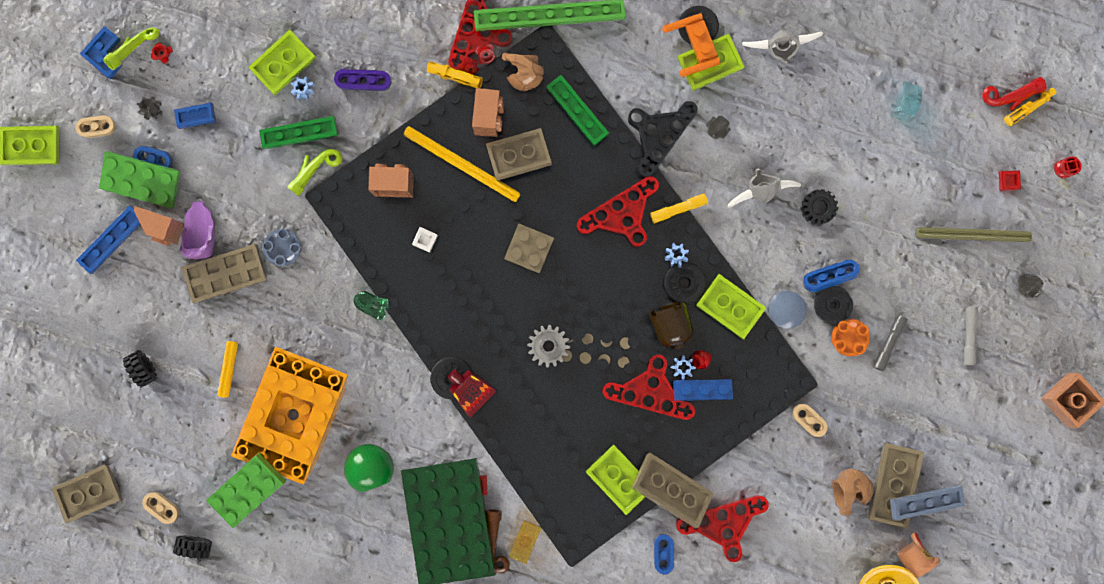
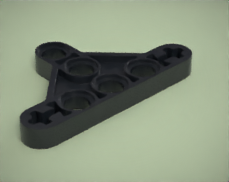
M686 101L678 111L649 115L640 108H634L630 111L628 123L639 131L643 159L637 167V173L641 178L644 179L654 174L695 117L698 107L694 102ZM691 107V112L684 118L683 114L686 109ZM638 113L641 115L642 120L634 122L631 115ZM676 120L681 121L683 128L680 130L675 129L673 122ZM649 124L655 125L657 132L650 133L647 130V126ZM669 135L672 138V143L665 144L662 137ZM659 150L662 157L660 159L653 158L652 151ZM650 161L652 163L649 168L650 172L643 173V167H646Z

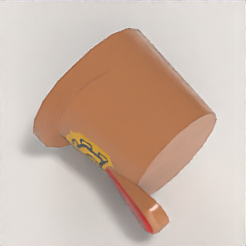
M915 532L911 534L913 542L903 547L897 553V556L904 567L918 578L934 569L940 563V559L933 557L922 545L919 535Z

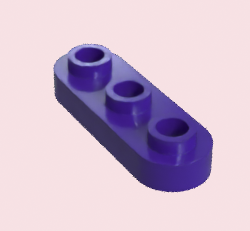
M341 69L334 75L335 84L343 90L386 91L392 83L391 77L387 72L378 70ZM343 78H348L346 83H342ZM362 79H367L366 83L361 84L360 82ZM384 79L385 83L379 84V81Z

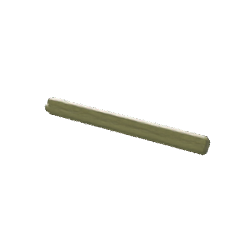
M928 227L916 229L917 238L1030 242L1032 239L1030 231Z

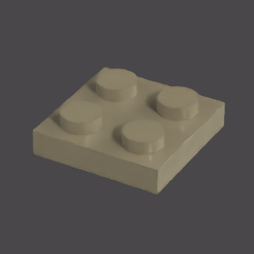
M518 224L504 260L540 274L554 238Z

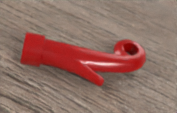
M1038 77L1002 97H999V91L996 87L988 86L984 89L982 98L990 106H1001L1014 102L1010 107V110L1013 111L1028 97L1046 91L1047 86L1045 80L1042 77ZM991 91L993 92L992 99L989 97V93Z

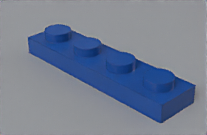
M129 205L76 259L89 274H93L141 225L134 212V207Z

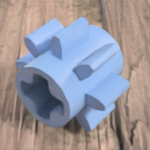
M306 76L304 79L296 77L297 80L291 83L294 87L291 93L293 95L297 94L298 100L302 98L309 100V96L315 94L311 89L315 85L313 82H309Z
M673 243L672 249L666 248L665 252L669 255L665 257V260H670L671 267L674 264H678L680 268L682 261H688V258L684 255H687L689 250H684L682 248L683 244L676 246ZM680 253L677 258H674V254Z
M682 355L681 361L675 358V366L670 367L676 371L673 376L680 374L681 380H684L686 374L692 377L690 371L691 369H696V367L690 364L693 359L686 361L684 355ZM682 362L688 367L687 370H684V373H682L681 369H678Z

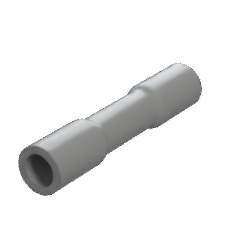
M966 307L964 365H976L977 307Z

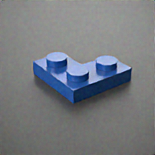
M105 26L80 53L83 58L110 80L123 66L121 64L118 68L112 70L103 61V58L121 41L119 37Z

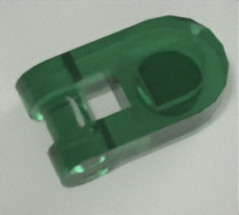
M361 291L355 295L353 300L354 305L360 311L375 319H384L385 309L389 305L387 299L379 298L367 291Z

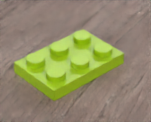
M289 29L248 68L276 96L308 67L316 57Z
M729 33L712 40L717 57L720 60V65L685 76L692 92L744 69V64ZM693 49L677 56L681 69L699 64Z
M0 127V165L59 164L60 127Z
M720 274L717 275L696 304L697 307L742 339H745L766 309L765 306Z
M614 444L585 471L625 515L645 498V496L631 488L639 471Z

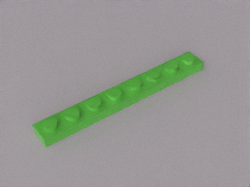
M624 0L474 10L476 31L625 20L626 18Z

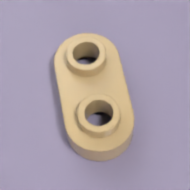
M105 115L82 118L76 123V132L84 138L109 136L116 130L115 121ZM106 124H109L108 129H105ZM90 126V130L86 132V128Z
M799 404L794 407L792 411L794 420L810 435L815 437L825 435L828 429L826 421L810 406ZM801 410L805 412L803 417L799 416ZM815 423L819 425V429L816 431L813 429Z
M159 492L148 493L143 498L142 504L144 509L162 523L170 524L179 518V508ZM154 498L157 499L156 505L153 504ZM168 510H171L173 513L171 517L168 515Z

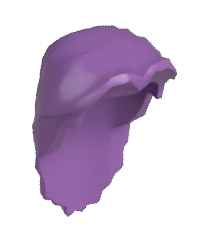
M196 201L192 203L191 208L185 214L180 252L188 259H206L213 254L215 243L214 221L211 210L205 207L204 202Z

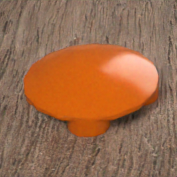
M856 319L841 321L832 331V344L840 354L847 357L861 355L865 352L870 342L869 328Z

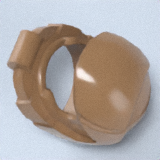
M502 54L503 60L511 62L512 65L518 68L516 74H511L507 77L509 83L515 89L528 91L541 83L544 68L539 65L538 56Z
M844 470L839 474L838 479L832 481L834 500L842 516H849L851 514V506L855 499L865 506L872 498L873 483L860 470Z

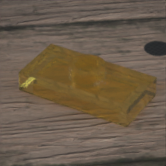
M523 520L508 557L527 564L542 527Z

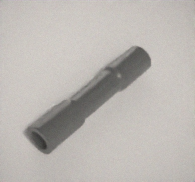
M900 315L896 316L886 342L873 365L875 369L884 372L898 337L906 325L907 318Z

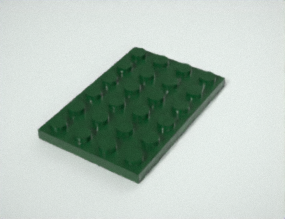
M477 458L401 470L418 584H443L495 576L496 570Z

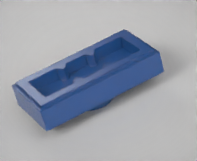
M211 102L174 109L178 129L216 122L214 106Z

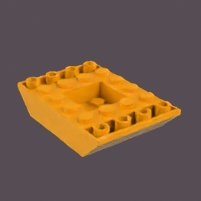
M275 346L231 457L248 463L256 454L260 453L282 477L304 485L318 461L345 393L348 374ZM292 409H296L299 413L296 420H292L289 417Z

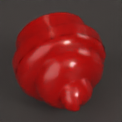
M703 350L696 351L691 357L693 365L697 369L707 368L710 365L712 354Z

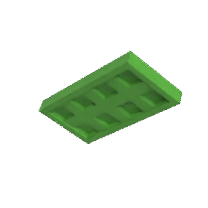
M107 151L104 153L99 189L174 208L181 171Z
M258 453L206 501L234 528L282 486L286 480Z

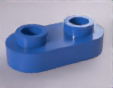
M141 146L136 148L133 153V158L168 168L173 164V158L168 152L156 148ZM144 152L148 155L147 159L144 157ZM162 157L166 160L165 164L162 162Z
M660 534L654 540V567L658 573L663 575L669 574L674 568V542L667 534ZM662 540L667 541L665 547L660 546ZM662 560L667 561V565L664 567L660 565Z

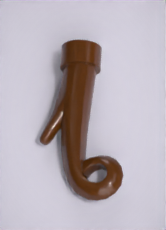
M489 509L486 515L496 573L503 574L508 571L510 562L504 556L495 557L502 511ZM501 561L504 563V567H499L496 563Z

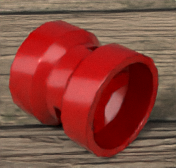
M1070 156L1058 161L1054 166V172L1060 178H1068L1081 171L1082 163L1077 157Z

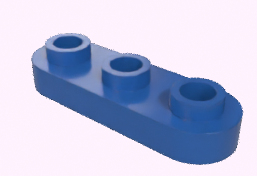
M845 260L809 272L804 276V288L810 292H817L853 280L859 275V264L854 260Z

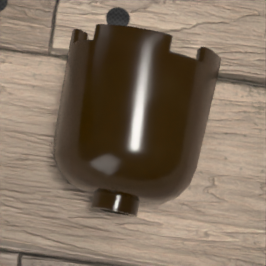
M682 301L680 305L678 302L661 306V311L658 312L654 310L648 312L657 338L663 346H674V349L685 347V342L692 338L694 333L685 301Z

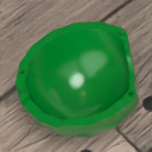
M364 444L353 449L346 457L343 467L345 479L357 492L369 491L389 483L394 472L393 460L389 453L380 446L373 444Z

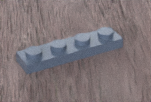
M959 485L890 499L892 519L894 520L965 506L963 486Z

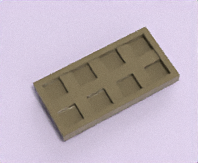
M257 244L182 267L191 301L194 304L268 281Z

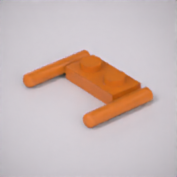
M701 13L662 27L664 33L682 27L686 28L699 64L680 70L679 75L681 77L720 65V60L717 57V52Z

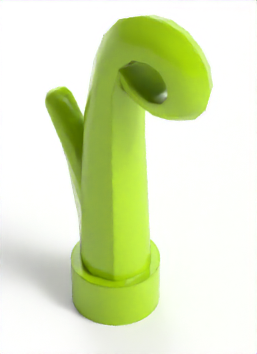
M151 27L143 30L131 39L127 37L121 47L103 58L104 63L110 69L115 70L145 40L156 39L160 35V30Z
M328 149L317 155L310 163L309 155H306L299 174L294 181L292 180L287 188L299 197L304 191V187L324 161L332 167H336L342 162L341 153L335 149ZM330 156H336V160L330 161Z

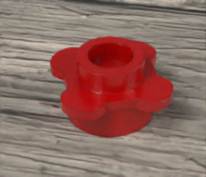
M158 42L152 48L151 58L166 64L169 62L168 58L173 49Z
M492 44L476 48L479 64H488L496 59Z

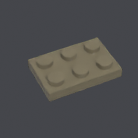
M541 128L486 144L496 181L552 165Z
M109 464L52 487L65 524L123 500Z

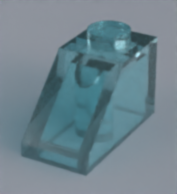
M904 81L891 116L907 123L913 120L922 101V87Z

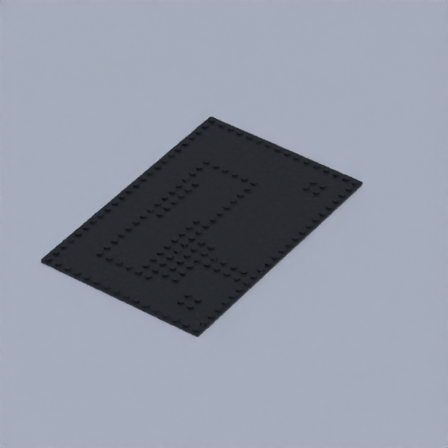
M551 25L539 27L504 52L518 55H536L539 57V65L543 66L544 75L543 80L537 87L528 91L515 89L509 83L507 77L511 74H516L518 68L512 65L511 62L503 60L502 54L473 74L483 78L480 89L499 90L500 96L503 97L504 112L500 113L502 131L498 132V137L474 134L472 121L476 88L460 83L305 194V198L428 370L431 372L434 365L441 359L456 357L465 361L474 374L494 387L496 392L471 418L456 399H452L451 402L566 563L573 567L657 505L645 497L625 515L585 472L613 444L638 471L646 455L652 453L693 479L815 389L818 383L765 312L762 313L745 339H742L697 307L696 304L700 300L698 299L696 302L686 304L694 332L692 338L685 342L686 346L674 349V346L666 347L659 342L648 312L652 310L655 312L661 311V306L675 302L668 296L664 287L665 275L671 268L670 260H665V257L669 255L665 251L666 248L672 249L673 243L676 246L683 244L682 248L689 250L688 254L684 255L688 258L687 262L697 265L703 271L706 278L705 292L717 275L720 274L749 296L754 297L689 210L658 223H653L650 213L683 202L658 168L652 177L658 180L659 187L653 195L646 198L641 226L647 235V240L642 246H633L624 234L596 229L587 235L579 233L577 222L581 217L643 180L637 173V167L643 159V152L640 143ZM560 75L564 77L609 132V135L595 146L592 145L546 89V86ZM410 126L495 177L486 144L541 128L552 165L501 179V182L520 192V197L514 202L405 137L404 131ZM650 161L646 167H643V173L650 172L649 168L652 165ZM375 164H386L387 167H394L396 164L406 165V168H409L414 175L413 197H375L369 191V167H375ZM647 181L646 187L641 189L643 196L646 195L644 193L646 189L650 188L651 190H654L653 186L655 184L653 182L649 183V181ZM630 191L628 197L630 200L636 201L639 199V193L637 191ZM616 200L612 203V207L614 210L619 211L623 208V204L621 201ZM600 210L596 213V218L603 221L607 218V214L605 211ZM592 215L589 216L591 218V221H589L588 223L582 221V226L580 227L581 229L585 228L586 230H589L588 226L591 223H594V226L598 225L593 220ZM624 217L622 223L624 226L630 227L633 225V219L631 217ZM518 224L554 238L540 274L504 260ZM419 227L438 235L430 253L412 245ZM641 233L633 234V241L641 243L643 235ZM680 253L674 254V258H677ZM682 278L680 280L681 287L689 288L690 280ZM551 325V330L559 327L558 333L565 332L563 339H569V341L565 342V345L570 346V349L565 350H569L572 353V358L570 361H563L562 363L557 360V366L550 363L549 367H546L545 362L540 366L538 365L539 359L532 360L535 355L528 353L532 350V347H528L527 344L533 342L529 337L536 336L534 330L540 332L541 326L547 330L548 326ZM589 333L593 336V342L586 345L582 342V338ZM622 338H629L628 345L630 348L623 349L620 346ZM601 340L603 343H610L612 341V344L609 347H604L601 344ZM546 341L543 344V349L551 352L554 349V343ZM698 350L712 354L710 365L705 369H691L692 377L686 374L684 380L732 379L733 390L732 400L684 401L692 404L695 408V415L689 420L612 401L605 398L602 393V388L606 383L611 382L623 385L647 371L649 361L655 355H662L666 358L667 368L665 377L674 390L673 381L681 380V375L673 376L676 371L670 368L676 364L674 359L676 358L681 361V357L684 355L685 360L688 361ZM584 352L591 355V361L587 364L580 361V355ZM603 354L608 355L610 363L608 364L606 359H599V357ZM623 356L627 357L629 363L625 364L624 368L619 367L618 360ZM655 358L653 360V367L661 369L663 367V360ZM682 362L678 369H681L682 373H684V370H687L688 367ZM448 373V374L446 375V381H447L448 383H450V384H453V382H451V381L448 379V375L450 374V373ZM650 377L648 385L651 388L657 387L659 384L658 379ZM611 385L610 388H606L605 392H608L609 397L612 394L619 395L617 399L621 400V393L624 388L620 387V391H616L614 386ZM631 390L626 391L624 394L625 400L628 402L633 401L635 393ZM650 395L645 396L643 404L647 407L652 406L654 403L653 397ZM666 400L662 403V409L665 412L672 410L673 405L671 401ZM676 402V410L673 414L677 415V411L683 412L684 417L687 414H691V410L688 409L689 406L686 405L685 408L678 407L680 403Z

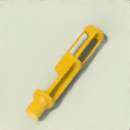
M1052 87L1047 91L1041 92V97L1034 102L1028 101L1006 116L1004 122L1008 126H1013L1022 118L1048 102L1057 93L1056 90ZM1024 114L1023 117H1021L1020 119H1018L1017 121H1015V122L1013 123L1014 120H1016L1017 118H1019L1020 116H1022V115Z

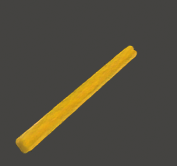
M410 126L404 131L405 137L510 200L516 202L520 197V192L500 180L496 181L495 177Z

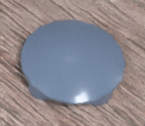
M280 228L269 233L262 244V248L267 260L272 264L280 267L288 266L294 263L300 256L301 242L295 233Z
M782 291L776 294L771 299L767 308L772 321L783 329L794 328L800 325L805 319L807 312L806 303L803 298L792 291Z

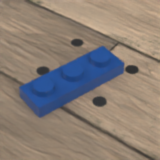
M732 379L673 381L674 401L733 399Z

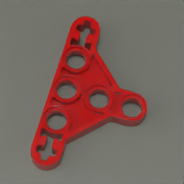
M475 0L466 1L448 60L451 68L461 70L459 64L455 67L453 63L458 58L457 53L462 54L460 55V63H462L466 57L476 54V48L479 46L485 47L487 44H492L499 47H508L512 43V34L508 29L491 30L489 37H483L481 31L475 30L474 14H470L468 9L470 6H477L479 10L487 9L485 5L486 0H478V2ZM471 23L473 25L472 31L465 32L463 30L464 24ZM506 33L509 36V40L501 42L498 39L499 35ZM462 40L468 43L467 48L463 50L457 47L458 42Z
M652 176L646 177L587 213L578 220L577 230L583 235L590 234L596 229L624 234L633 246H642L647 240L646 232L641 226L646 198L658 190V180ZM647 181H649V183L653 182L655 184L653 186L654 190H651L650 188L646 189L644 191L646 195L643 196L641 189L646 187ZM637 191L639 199L636 201L630 200L628 197L629 192ZM616 200L621 201L623 204V208L619 211L614 210L612 207V203ZM600 210L605 211L607 214V218L603 221L596 218V213ZM592 215L593 220L598 225L594 226V223H591L588 226L589 230H586L585 228L581 229L580 227L582 226V221L588 223L589 221H591V218L589 216ZM631 217L633 225L630 227L624 226L622 223L623 218ZM641 233L643 241L641 243L634 242L633 234Z
M662 355L653 356L649 361L647 371L627 383L620 385L609 382L602 388L603 396L612 401L684 420H689L695 415V408L692 404L684 401H674V390L665 377L667 360ZM655 358L663 360V367L661 369L653 367V360ZM650 377L658 379L659 384L657 387L651 388L648 385ZM611 385L614 386L616 391H620V387L624 388L621 393V400L617 399L619 395L612 394L609 397L608 392H605L606 388H610ZM629 390L635 393V399L631 402L626 401L624 398L625 392ZM647 395L652 396L654 399V403L650 407L643 404V399ZM666 400L671 401L673 405L672 410L668 412L662 409V403ZM676 402L680 403L678 406L680 408H685L686 405L689 406L688 409L691 410V414H687L686 417L680 411H677V415L673 414L676 410Z
M761 495L751 496L707 509L704 515L708 516L709 521L706 525H700L699 528H694L691 525L687 526L688 530L680 528L683 521L680 518L676 521V528L683 535L698 532L722 546L724 556L730 562H737L743 555L739 541L752 517L766 512L769 502ZM758 499L764 502L761 505V509L752 507L753 512H750V507L747 504L748 501H750L751 505L756 504ZM739 504H743L746 507V511L742 515H738L735 511L736 506ZM721 509L727 512V518L724 520L717 518V512ZM726 528L733 531L730 539H725L722 536V532ZM732 547L738 549V555L735 558L728 556V550Z

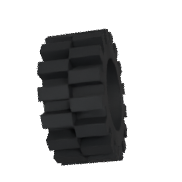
M817 189L809 193L801 203L802 216H805L807 218L806 221H811L813 225H822L831 221L836 216V211H838V207H836L838 201L834 200L836 198L835 195H830L831 192H825V189ZM816 200H821L826 204L824 214L814 212L813 203Z
M137 350L123 358V366L126 368L125 371L129 373L128 376L132 378V381L142 388L155 381L157 373L152 362L150 363V359L146 357V354L142 353L141 350Z
M187 535L176 536L173 554L182 557L205 559L210 556L212 541L206 538Z

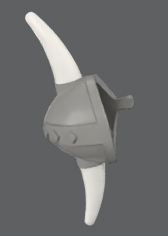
M780 29L771 39L743 42L742 45L757 49H768L774 58L783 61V64H787L788 60L797 53L801 44L822 36L823 32L795 35L790 31Z
M758 168L755 170L756 174L749 181L750 189L733 199L728 204V208L753 198L765 203L770 202L777 191L788 187H801V183L780 180L776 176L761 174V170Z

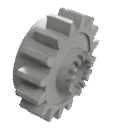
M549 325L548 329L545 330L541 326L540 332L534 330L535 337H529L533 342L527 344L528 347H532V350L528 353L535 355L532 359L533 361L539 359L538 365L541 366L545 362L546 367H549L550 363L557 366V360L561 363L563 362L562 355L568 356L564 351L565 349H570V346L565 345V342L569 341V339H563L565 332L558 333L559 327L551 330V325ZM546 341L554 343V349L551 352L543 349V344Z

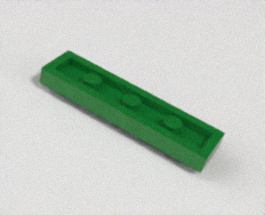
M562 75L546 86V89L593 146L609 135V132Z
M334 116L259 130L264 150L338 136Z

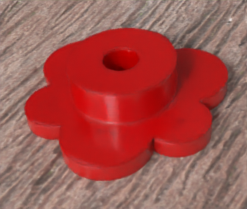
M466 57L459 64L460 71L471 75L479 71L478 62L470 57Z

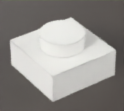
M419 227L412 245L430 253L438 235Z

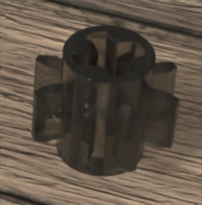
M150 96L149 99L142 97V101L137 103L140 108L138 113L144 115L146 120H149L150 117L157 119L159 113L163 112L159 107L162 103L156 101V98Z
M713 116L706 125L709 128L707 133L713 139L718 140L720 137L724 139L731 130L728 127L730 123L723 116H718L717 118Z
M1034 274L1024 275L1018 281L1020 283L1018 290L1026 298L1038 297L1043 292L1041 288L1044 283Z

